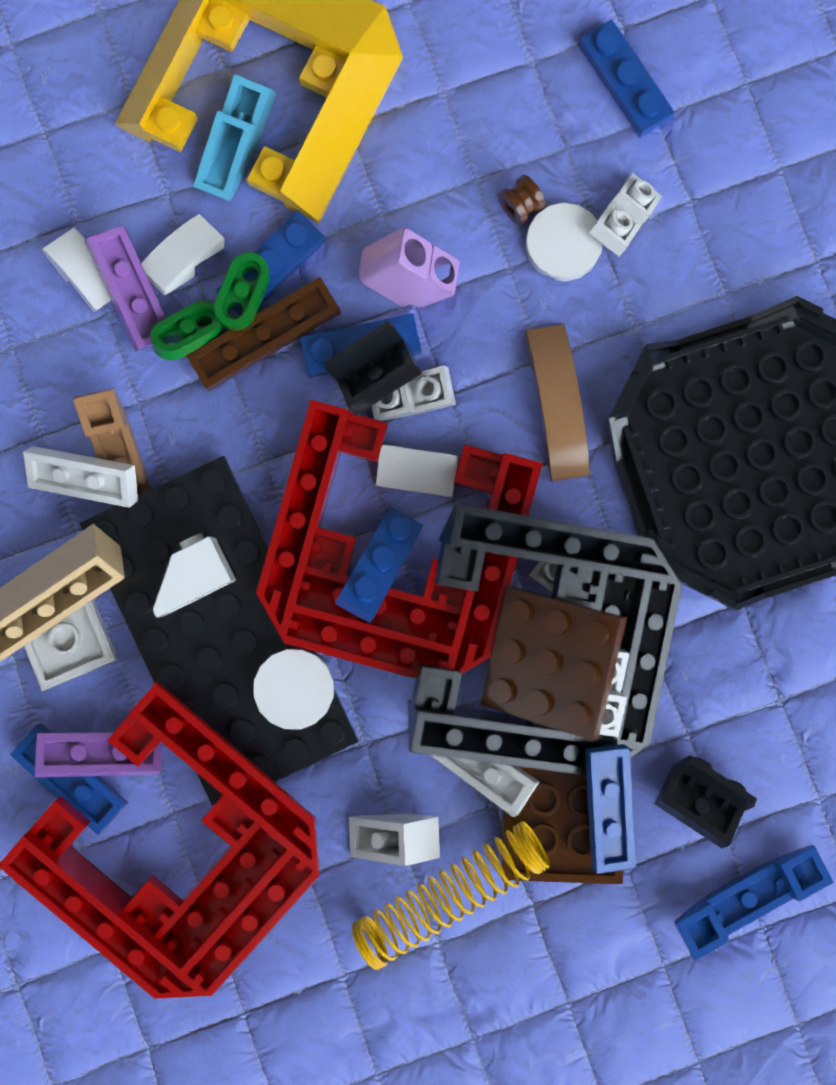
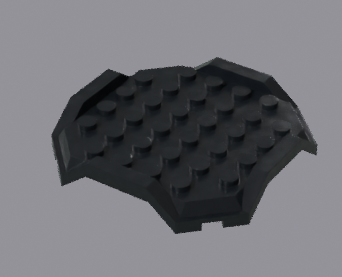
M795 296L750 317L678 340L646 344L607 419L614 465L638 536L654 539L681 584L732 610H739L763 599L836 576V319L823 313V308L799 296Z

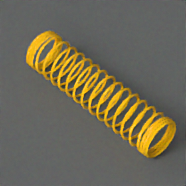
M521 821L513 826V834L510 830H506L508 841L524 863L526 877L516 869L502 840L495 836L494 841L499 852L514 873L515 884L507 879L494 851L487 843H484L483 848L489 861L503 879L504 891L495 885L491 872L479 852L473 850L472 855L476 865L487 882L492 886L493 897L484 892L474 867L466 857L462 856V866L473 885L481 893L482 904L473 899L470 887L457 865L451 863V873L459 888L470 900L471 910L468 911L463 907L453 881L444 870L440 869V880L450 898L460 909V917L458 918L452 914L448 899L440 884L435 878L429 876L428 883L441 908L449 916V923L445 924L441 921L439 910L429 890L422 883H418L417 890L430 915L437 921L438 930L435 931L430 927L427 913L421 901L412 890L408 889L406 896L410 907L402 897L396 896L395 903L398 912L392 904L386 902L384 906L386 916L382 911L375 909L373 913L375 922L365 915L352 924L353 940L364 961L372 969L379 970L388 964V960L395 961L398 953L406 954L409 946L417 948L420 940L428 941L431 933L439 935L442 926L450 928L453 919L461 921L464 913L471 915L474 913L475 906L483 908L486 899L495 901L497 892L506 895L508 885L517 888L519 878L528 881L530 879V871L540 874L542 870L549 869L550 863L547 854L530 826L526 822ZM456 872H457L458 875L460 876V878H461V880H462L464 886L462 885L461 881L459 880V878H458ZM444 877H445V878L447 879V881L449 882V884H450V886H451V888H452V890H453L455 896L453 895V893L451 892L450 888L448 887V885H447V883H446ZM433 883L436 885L437 889L439 890V892H440V894H441V896H442V898H443V900H444V902H445V905H444V903L442 902V900L440 899V897L438 896V894H437V892H436V890H435V888H434V886H433ZM421 888L424 890V892H425L426 895L428 896V898H429V900H430V902H431V904H432V906H433V908H434L435 913L433 912V910L431 909V907H430L429 904L427 903V901H426V899H425V897H424V895H423V893H422ZM410 894L412 895V897H413V898L415 899V901L417 902V904H418V906H419V908H420V910H421V912H422V914H423V916H424L425 921L422 919V917L420 916V914H419L418 911L416 910V908H415V906H414V904H413V902H412V899H411V897H410ZM399 900L408 911L410 918L413 922L414 928L411 926V924L405 917L399 904ZM388 907L393 911V913L397 917L403 930L404 936L400 933L395 923L393 922ZM377 913L383 918L384 922L386 923L391 933L394 944L385 934L377 917ZM413 913L420 921V923L427 929L428 933L426 937H422L420 935L419 928ZM404 923L417 937L415 944L409 942ZM363 930L365 931L369 940L373 944L375 951L377 953V957L368 945ZM394 931L399 936V938L406 944V948L404 950L398 949V943ZM385 941L395 950L393 957L388 956Z

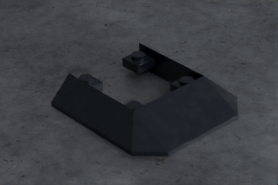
M455 503L438 539L442 544L434 583L442 586L478 591L485 552L557 564L551 597L627 617L620 649L630 653L621 693L627 699L618 737L600 734L598 740L590 741L511 714L458 707L456 702L462 672L459 669L419 663L412 700H408L409 751L419 754L586 775L585 749L625 744L630 748V758H632L651 742L682 590V584L654 539Z

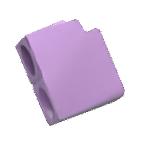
M402 227L363 248L359 278L362 284L401 307L409 304L425 307L454 296L460 260L406 227ZM452 264L449 276L440 281L436 276L434 268Z

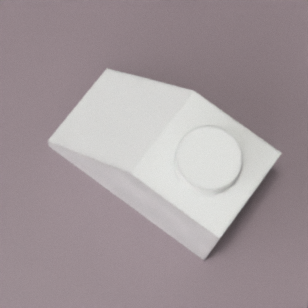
M202 533L180 543L182 550L172 554L153 608L156 618L166 616L237 581L215 537L209 536L204 539Z
M408 813L349 817L350 857L401 866L440 858L439 818L436 816Z

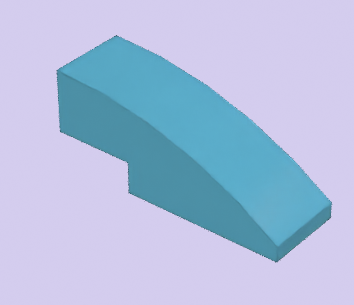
M234 74L222 112L217 110L193 187L231 201L260 141L277 92Z

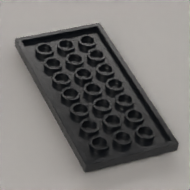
M221 456L138 495V502L130 508L117 505L79 523L82 530H85L92 524L96 525L121 547L125 578L112 586L110 590L154 683L158 681L274 782L359 742V738L335 688L334 698L327 713L317 723L303 729H283L270 723L259 712L254 699V680L260 666L275 653L286 649L303 648L283 642L256 594L269 548L225 456ZM202 533L204 539L209 536L215 537L237 581L166 616L156 618L153 608L171 556L182 550L180 543ZM307 650L319 656L318 652ZM197 773L213 806L223 794Z

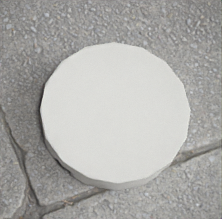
M564 202L550 205L539 212L528 228L525 245L528 259L537 272L544 276L556 278L555 280L566 282L579 279L591 271L601 255L603 246L601 242L589 234L597 222L596 218L591 212L580 205Z
M286 649L273 654L260 666L254 680V699L259 712L270 723L283 729H303L317 723L327 713L334 698V680L329 666L317 654L305 649Z

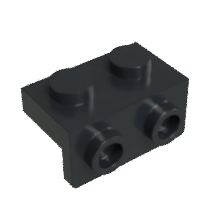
M386 321L325 362L327 371L338 382L347 407L355 416L422 374L408 342L390 321Z
M689 755L672 766L655 801V805L723 849L730 846L744 811L753 808L757 798L748 793L741 783L727 779L714 771L707 761Z

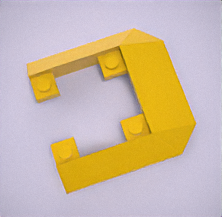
M179 0L123 106L115 125L143 140L151 142L153 139L181 153L198 118L195 112L172 102L203 40L233 53L246 25L251 20L306 46L313 51L299 77L300 85L327 99L296 159L293 160L264 146L247 178L249 186L282 201L285 208L294 212L298 210L306 218L320 223L403 59L386 7L373 0Z

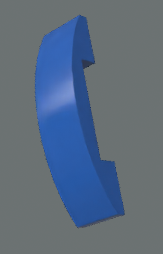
M809 845L773 859L728 882L689 908L674 921V924L692 959L696 961L730 942L728 935L790 900L795 899L800 902L834 882L816 847Z

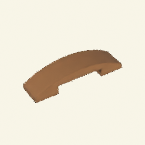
M560 324L526 330L525 334L531 369H534L546 438L544 445L551 482L589 476L590 467L584 416L574 361L565 326Z
M111 388L74 397L73 402L85 437H90L96 457L135 465L137 495L151 490L137 442L115 389Z

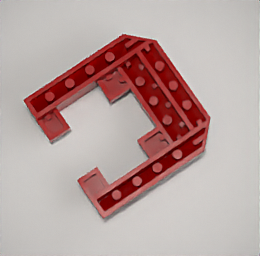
M310 399L256 591L259 600L283 642L416 679L419 663L459 669L463 674L491 658L506 589L510 587L518 557L485 552L478 591L442 586L434 583L438 560L433 559L423 597L390 588L371 623L335 604L349 579L347 572L357 540L353 536L320 528L339 458L342 453L378 463L388 423L360 415L355 416L348 409ZM464 444L453 484L490 494L487 509L529 516L543 463L508 453H503L502 455Z
M157 681L130 711L127 718L107 741L137 767L162 742L223 794L201 821L230 846L183 899L153 874L136 894L131 897L71 846L91 821L63 797L59 796L0 862V869L154 999L212 996L319 877L316 819L313 814Z

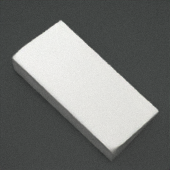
M382 444L378 461L376 486L452 498L459 456Z

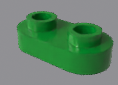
M252 252L238 255L232 261L214 304L216 317L222 326L229 330H244L252 324L267 290L271 275L267 262L260 255ZM255 271L258 273V276L254 281L249 282L244 279L246 273ZM239 306L243 308V312L239 317L230 316V310L233 307Z
M208 301L193 303L158 322L151 330V342L155 354L165 360H178L219 337L224 330V326L216 317L214 303Z

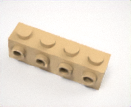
M92 524L0 587V662L123 580L125 575L120 545L96 525Z

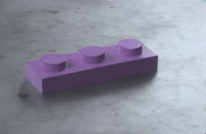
M124 225L88 237L85 240L87 249L135 352L151 346L152 328L158 322L166 319Z
M37 733L35 777L160 775L162 742L137 767L107 741L113 733Z

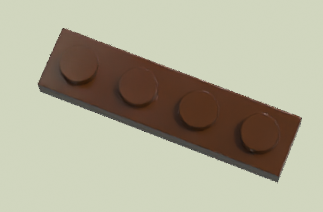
M319 277L256 314L254 321L246 329L240 331L229 330L186 357L209 392L341 314V311L323 280Z

